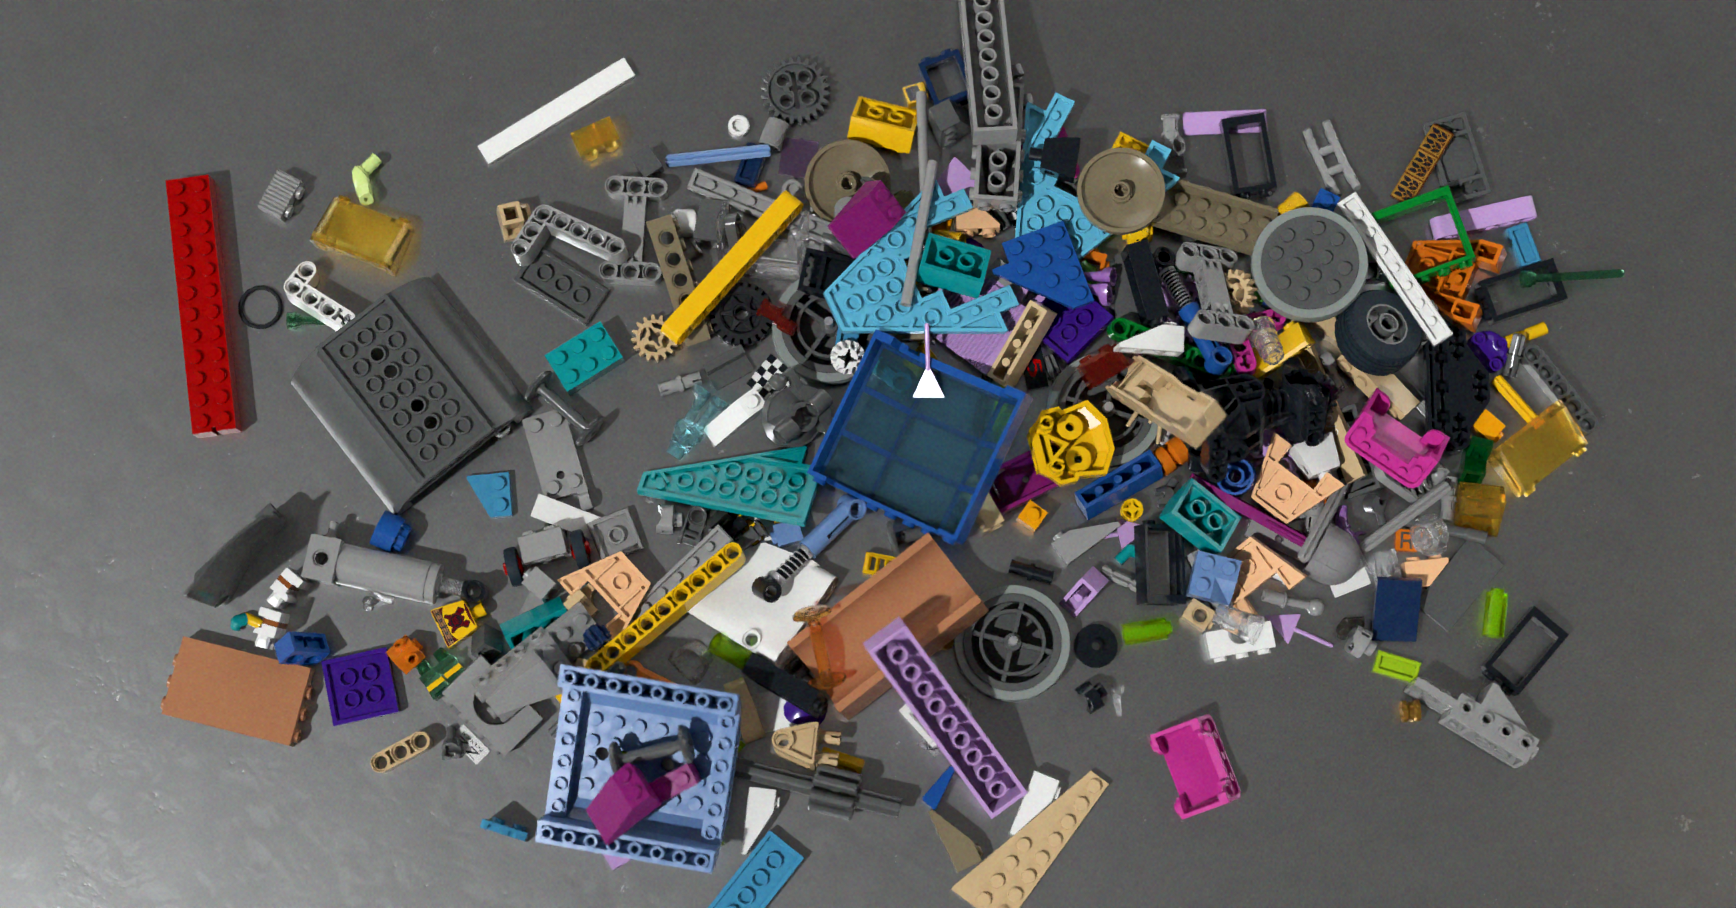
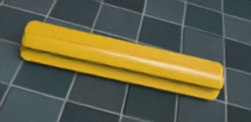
M1497 375L1491 381V384L1532 429L1537 428L1542 423V419L1502 375Z

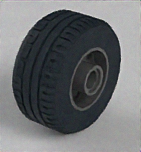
M1368 290L1360 293L1357 299L1344 312L1338 315L1335 322L1334 333L1341 354L1356 369L1367 374L1387 376L1396 373L1420 349L1422 341L1420 325L1402 299L1390 292Z

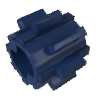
M596 623L585 630L583 641L591 652L593 650L598 652L611 641L610 637L612 635L604 625L600 626Z

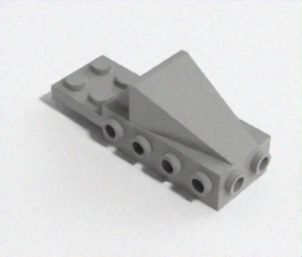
M1013 83L1018 127L1016 143L972 146V159L975 160L976 164L975 167H971L970 180H974V187H970L969 200H973V208H977L980 211L998 209L1001 212L1007 213L1012 210L1016 211L1017 203L1022 202V190H1018L1019 183H1023V170L1019 169L1020 163H1024L1025 150H1021V143H1025L1026 130L1022 129L1024 83Z
M578 602L547 628H538L471 682L477 690L474 694L482 704L486 701L489 705L486 710L494 719L499 717L503 723L513 718L516 712L524 706L562 694L563 688L557 687L560 665L573 666L571 662L588 650L583 641V634L592 624H596V622L585 607Z
M1417 677L1408 683L1403 691L1440 713L1441 717L1438 723L1514 769L1528 763L1529 759H1533L1539 750L1537 744L1540 740L1531 734L1501 688L1495 682L1481 689L1477 698L1468 693H1460L1453 698L1449 691L1445 689L1439 690L1433 686L1432 681L1424 677Z

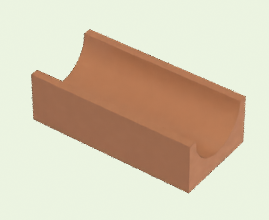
M927 533L789 640L787 644L816 677L832 699L838 712L850 720L893 687L863 645L866 640L900 617L930 658L989 612V610L930 534Z

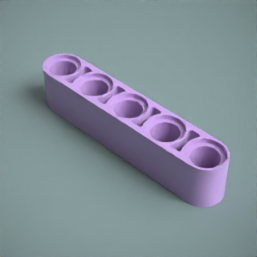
M1524 196L1459 211L1467 235L1537 218L1532 196ZM1450 214L1437 216L1429 220L1434 240H1447L1459 237Z

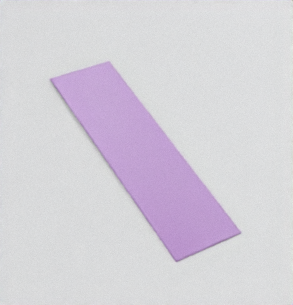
M1266 109L1182 113L1184 135L1221 134L1219 127L1221 119L1264 113L1267 127ZM1259 127L1229 131V134L1259 132Z

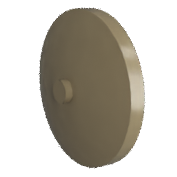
M851 139L831 142L816 152L807 166L804 187L808 202L822 219L831 222L834 219L836 202L844 197H853L863 186L860 181L862 177L868 176L875 180H881L890 191L891 178L888 166L882 156L866 143Z
M1112 148L1094 156L1083 168L1077 184L1078 203L1086 219L1096 228L1116 235L1132 234L1150 225L1160 213L1165 198V182L1159 167L1144 153L1130 148Z

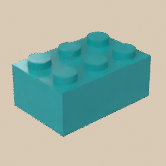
M601 321L544 355L570 396L625 362Z

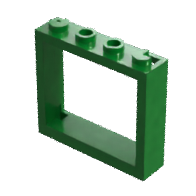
M1448 185L1371 213L1379 225L1446 201L1466 256L1414 274L1413 276L1419 285L1431 281L1430 278L1437 275L1439 277L1447 276L1452 273L1451 270L1460 268V270L1467 269L1473 266L1472 263L1476 262V256ZM1388 280L1389 285H1390V288H1391V291H1392V292L1395 291L1394 287L1392 286V284H1391L1390 281Z

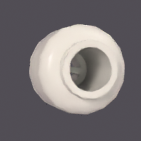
M676 209L671 216L672 218L677 217L680 230L677 231L678 237H692L697 220L696 211L694 209Z

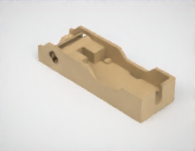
M1134 355V362L1128 367L1125 378L1121 381H1115L1111 386L1107 385L1105 388L1119 402L1197 449L1227 415L1215 399L1203 392L1198 393L1182 384L1169 372L1140 355L1138 357Z

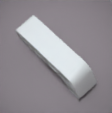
M304 261L300 263L284 283V290L288 300L335 331L339 330L344 326V323L352 320L355 314L315 289L320 277L313 262ZM312 272V275L308 277L304 276L306 273ZM293 289H300L296 293H291ZM311 300H317L314 304H308ZM328 311H335L332 315H326Z

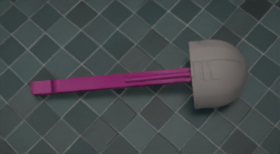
M1194 473L1190 475L1189 479L1193 478L1228 507L1298 546H1303L1308 537L1307 535L1237 496L1225 493L1219 486ZM1330 523L1310 561H1307L1302 572L1325 585L1342 584L1353 577L1358 570L1361 560L1360 548L1356 540L1349 533Z

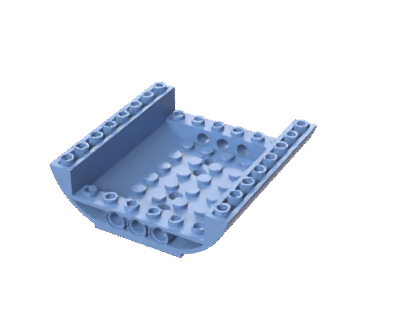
M561 664L557 687H562L563 692L545 815L538 820L535 842L712 874L720 852L729 815L741 734V700L739 695ZM678 726H686L694 744L695 758L693 762L703 780L662 802L660 806L620 837L606 845L586 811L611 775L614 774L609 754L605 759L600 758L597 753L598 748L605 747L609 753L611 742L616 741L621 751L629 752L668 741L675 742L679 740ZM678 751L672 755L633 765L642 771L648 782H651L672 771L666 770L663 767L662 762L665 758L673 761V769L687 762L682 751Z

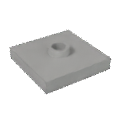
M628 508L587 523L601 560L620 551L626 556L644 549Z

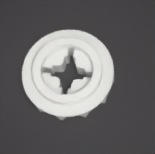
M840 341L831 351V364L836 371L844 375L854 374L865 353L864 349L855 341ZM848 349H850L851 357L856 360H850L846 366L845 359L841 356H845Z

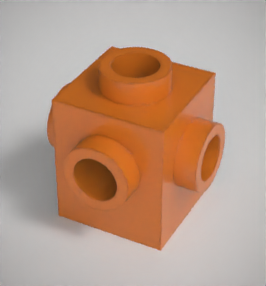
M406 634L395 641L393 646L386 652L390 659L406 675L413 668L420 665L426 657L421 651L423 646L415 638L411 640Z

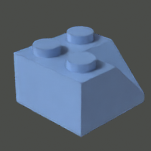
M1198 550L1195 553L1186 596L1229 606L1237 584L1242 561Z

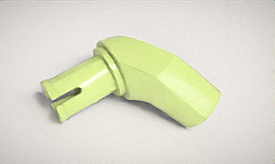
M374 153L360 166H354L352 170V180L360 203L365 206L374 202L369 175L383 163Z

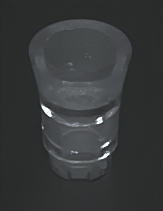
M1268 316L1257 317L1253 319L1255 327L1248 338L1253 342L1265 363L1276 365L1284 358V352L1276 331L1275 322Z
M1221 604L1218 605L1212 619V623L1242 638L1251 645L1256 643L1265 622L1264 616L1251 614L1232 606L1228 607Z

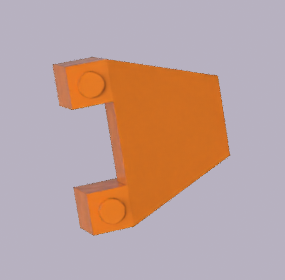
M1483 239L1469 240L1476 256V262L1472 263L1473 266L1460 270V268L1451 270L1452 273L1444 277L1434 276L1430 278L1431 281L1420 285L1428 298L1433 300L1435 305L1438 306V311L1442 317L1451 324H1460L1465 330L1474 333L1477 330L1483 311L1479 304L1466 301V297L1477 270L1481 268L1499 274L1507 255L1504 245ZM1460 240L1413 241L1405 264L1414 275L1464 257L1466 254Z

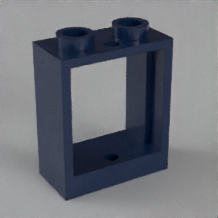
M946 49L939 56L934 58L928 56L920 61L921 63H918V72L932 106L947 99L955 101L957 105L961 104L964 106L968 104L967 90L938 100L927 73V69L955 59L966 85L964 62L958 49Z

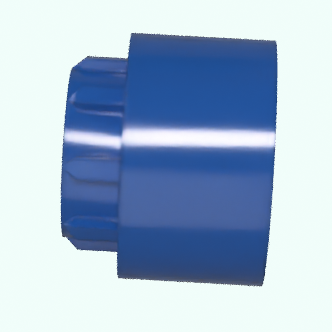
M1247 459L1228 463L1227 476L1217 484L1227 494L1239 495L1246 493L1253 487L1256 481L1255 468ZM1235 469L1239 470L1242 475L1238 482L1232 481L1230 477L1231 472Z
M385 510L372 534L369 544L385 552L391 553L392 550L397 553L401 552L412 528L406 524V519Z

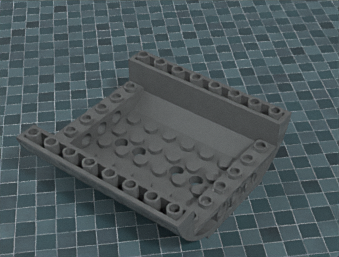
M430 277L415 279L388 294L385 293L315 347L316 349L296 370L291 381L297 392L392 513L398 516L413 505L410 501L510 422L514 420L518 424L522 419L535 411ZM377 349H381L384 352L383 358L379 361H375L372 358L373 352ZM390 366L397 368V374L392 378L387 377L385 374L386 369ZM417 400H421L424 403L423 409L419 412H415L412 409L413 403ZM430 417L437 419V425L433 429H428L425 425L426 420Z

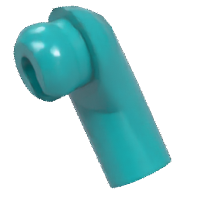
M1135 544L1126 545L1114 558L1121 565L1130 557L1135 558Z

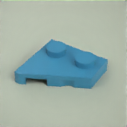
M509 472L467 476L468 482L490 518L513 516Z
M494 816L492 820L482 819L480 828L528 842L530 833L525 831L526 827L515 823L513 827L504 825L505 820Z

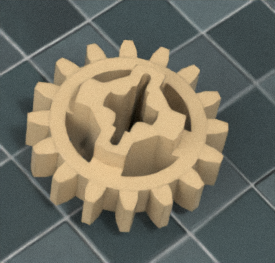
M1230 269L1228 273H1224L1231 305H1235V307L1231 306L1233 314H1248V307H1254L1252 300L1257 299L1254 292L1258 288L1253 287L1255 280L1249 279L1251 274L1244 273V270Z
M654 314L651 315V320L643 317V324L636 323L639 329L632 330L636 337L632 338L631 341L632 343H637L633 347L634 350H641L639 353L641 358L647 355L646 360L650 362L652 357L655 358L656 363L659 362V357L667 360L666 354L673 355L674 352L671 348L678 347V345L669 339L668 345L664 348V342L668 337L662 334L660 329L653 327V325L662 326L664 324V317L661 315L658 320ZM646 329V330H647L646 335H645V337L642 338V340H641V335H642L643 331ZM651 331L658 337L660 346L652 340ZM653 348L656 349L657 352H650L646 349Z

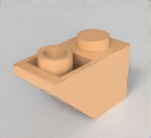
M973 208L971 211L955 217L956 232H963L966 239L982 235L985 238H992L1000 233V223L986 211Z
M1441 554L1430 555L1428 560H1420L1419 557L1406 558V562L1400 564L1402 577L1421 578L1422 588H1427L1444 569L1449 559L1448 557L1442 558Z

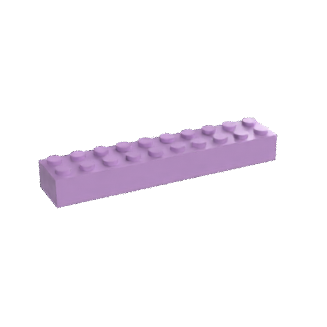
M900 617L863 643L868 653L991 819L1028 793Z

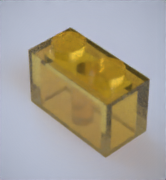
M610 116L570 133L582 161L595 160L599 157V154L613 152L622 144Z

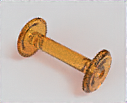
M812 605L796 611L792 617L793 621L796 622L807 621L819 676L809 680L808 685L816 690L834 688L846 680L845 673H832L820 618L831 613V608L827 605Z

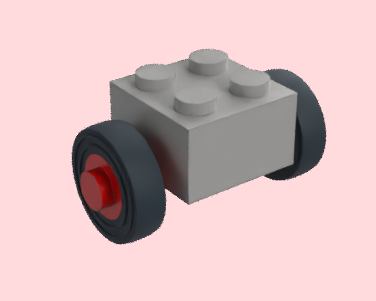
M556 525L546 526L543 528L544 531L535 533V530L522 533V537L517 538L522 559L519 557L515 547H509L503 551L505 561L503 563L506 576H509L512 586L523 585L522 581L524 579L522 577L524 575V568L527 567L532 568L572 556L576 560L579 569L591 565L589 554L592 551L590 543L585 540L582 530L570 532V548L566 532Z

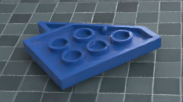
M1064 221L1002 243L1008 264L992 269L993 275L1073 310L1094 302Z

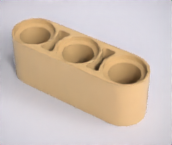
M744 676L723 684L725 692L738 694L740 697V731L745 744L766 737Z
M415 732L376 753L371 758V768L378 773H388L429 751L433 746V738L426 732ZM420 736H425L427 739V744L423 748L417 746V739ZM404 746L407 749V755L400 759L397 755V750ZM381 757L387 759V766L384 769H380L377 765Z

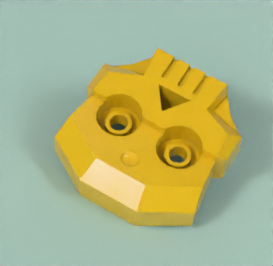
M1088 400L1064 410L1059 406L1042 410L1026 436L1036 474L1049 478L1059 487L1076 484L1078 479L1106 476L1115 450L1107 418ZM1066 425H1072L1073 431H1068ZM1051 445L1059 448L1054 456ZM1079 456L1081 463H1076L1074 457Z

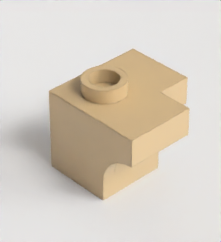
M519 201L497 206L496 213L504 243L514 241L531 216L528 203L520 204Z
M590 583L583 589H579L572 596L569 595L563 603L569 610L580 602L592 618L600 613L593 601L597 591Z

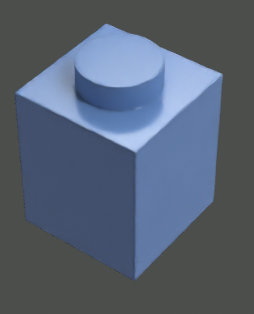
M787 523L772 525L774 531L770 532L773 545L778 544L779 548L798 544L804 539L800 526Z

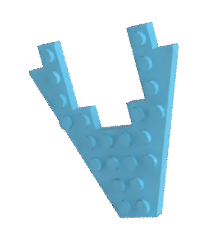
M1056 92L1046 111L1029 102L1026 104L1024 125L1026 137L1022 149L1025 150L1024 163H1021L1023 183L1019 185V190H1022V202L1018 203L1015 238L1064 221L1080 261L1112 234L1093 226L1083 215L1077 197L1055 187L1058 181L1057 178L1040 173L1041 162L1029 160L1030 147L1043 149L1045 138H1057L1075 105V101ZM1152 140L1145 155L1151 158L1159 167L1165 182V192H1167L1180 180V177L1162 169L1172 149Z
M935 180L926 229L973 209L964 189L944 196L937 180ZM922 191L904 209L906 213L898 223L861 253L823 293L841 333H874L877 329L886 334H925V323H928L929 334H1005L1008 332L1001 313L1019 305L1010 285L951 309L942 290L922 298L916 284L911 307L900 305L907 272L905 260H908L910 256Z

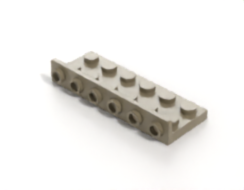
M1179 180L1177 184L1165 192L1162 209L1150 225L1252 256L1258 237L1264 228L1278 216L1279 209L1273 208L1270 205L1253 202L1247 198H1239L1227 192H1219L1207 186L1196 185L1187 180Z

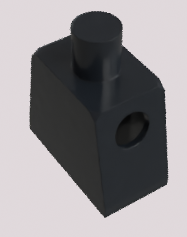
M1045 138L1043 149L1030 147L1029 160L1041 162L1040 173L1074 183L1081 138Z

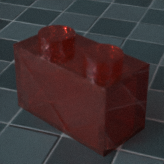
M1107 343L1098 349L1099 354L1091 357L1089 354L1079 360L1080 365L1076 369L1089 390L1094 389L1130 366L1122 352H1114L1116 343L1112 346Z

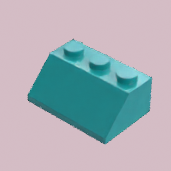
M928 233L916 281L977 299L984 284L991 250Z
M1190 478L1169 499L1159 516L1161 520L1199 550L1211 554H1218L1223 551L1242 518L1193 478Z
M560 596L499 624L512 650L538 628H547L566 613L567 610Z

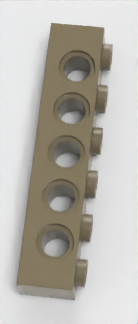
M671 214L647 221L646 224L675 311L682 304L681 298L686 294L690 295L698 286L697 280L692 281L690 272L694 270L690 259L686 260L683 253L687 251L684 239H679L677 231L680 230L677 217L672 218ZM665 232L671 233L674 237L673 242L669 245L663 244L661 241V236ZM671 253H677L680 256L678 265L673 266L668 263V256ZM684 274L687 277V283L684 286H677L674 282L676 275ZM704 318L700 325L684 341L686 347L711 339L710 335L714 334L710 321L705 322Z

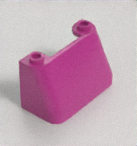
M1376 388L1345 436V443L1350 449L1404 486L1416 488L1421 485L1439 462L1450 437L1435 429L1427 431L1423 437L1419 436L1386 413L1391 405L1390 398Z
M1209 714L1150 735L1152 750L1159 755L1164 754L1177 788L1179 797L1176 798L1174 808L1182 820L1230 803L1241 797V790L1215 722Z

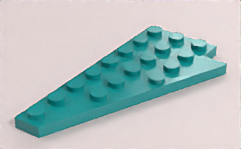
M807 446L646 471L642 474L637 493L642 496L805 527L819 484L812 481L814 476L807 473L810 465L804 464L808 448Z

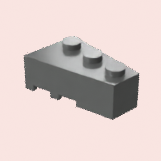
M950 99L929 108L928 126L939 147H950L957 142V139L971 133L967 107H962L961 104L957 105L955 101Z

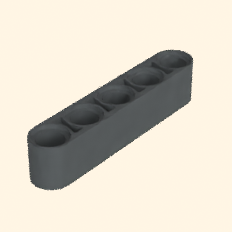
M1531 344L1523 349L1521 355L1523 359H1520L1521 364L1574 431L1581 436H1587L1596 431L1599 425L1597 417L1543 349L1535 344ZM1527 351L1535 354V361L1527 357ZM1541 368L1548 370L1549 378L1541 375ZM1555 385L1563 389V395H1558L1555 392ZM1569 403H1574L1576 405V412H1571L1569 410ZM1582 420H1587L1590 423V430L1582 426Z

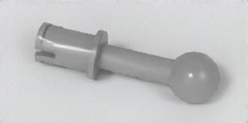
M1265 589L1261 596L1262 602L1279 605L1282 609L1285 605L1306 609L1313 616L1321 615L1325 609V605L1320 599L1314 598L1306 601L1288 596L1287 591L1277 592Z

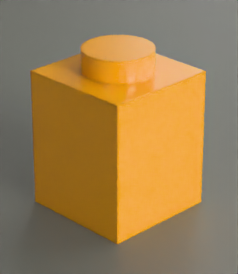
M1485 409L1470 431L1477 437L1493 440L1494 443H1497L1504 435L1502 430L1506 425Z
M1030 500L1016 521L1034 533L1048 512Z

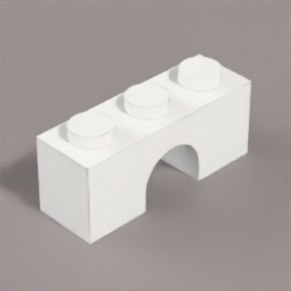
M1271 621L1247 625L1248 636L1243 644L1232 642L1227 629L1205 632L1203 637L1208 660L1214 659V663L1228 661V656L1235 655L1236 659L1249 657L1250 652L1257 651L1258 655L1271 653L1270 649L1276 647Z

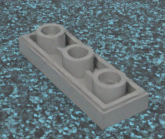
M1251 519L1244 536L1248 538L1254 536L1269 548L1302 562L1297 557L1302 547ZM1280 536L1282 543H1277L1275 537Z

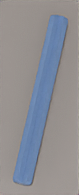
M769 144L669 154L666 155L665 160L668 167L769 157L771 156V147Z

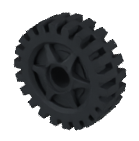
M744 281L743 283L737 282L710 312V321L717 336L725 343L731 344L734 347L740 344L742 347H750L755 343L761 342L771 331L774 308L769 296L761 287L759 288L756 284H749ZM745 310L748 312V315L744 319H739L736 317L737 312Z

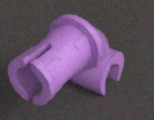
M1339 505L1335 513V526L1349 533L1359 546L1360 541L1357 537L1367 533L1364 531H1351L1349 529L1351 525L1348 523V506Z

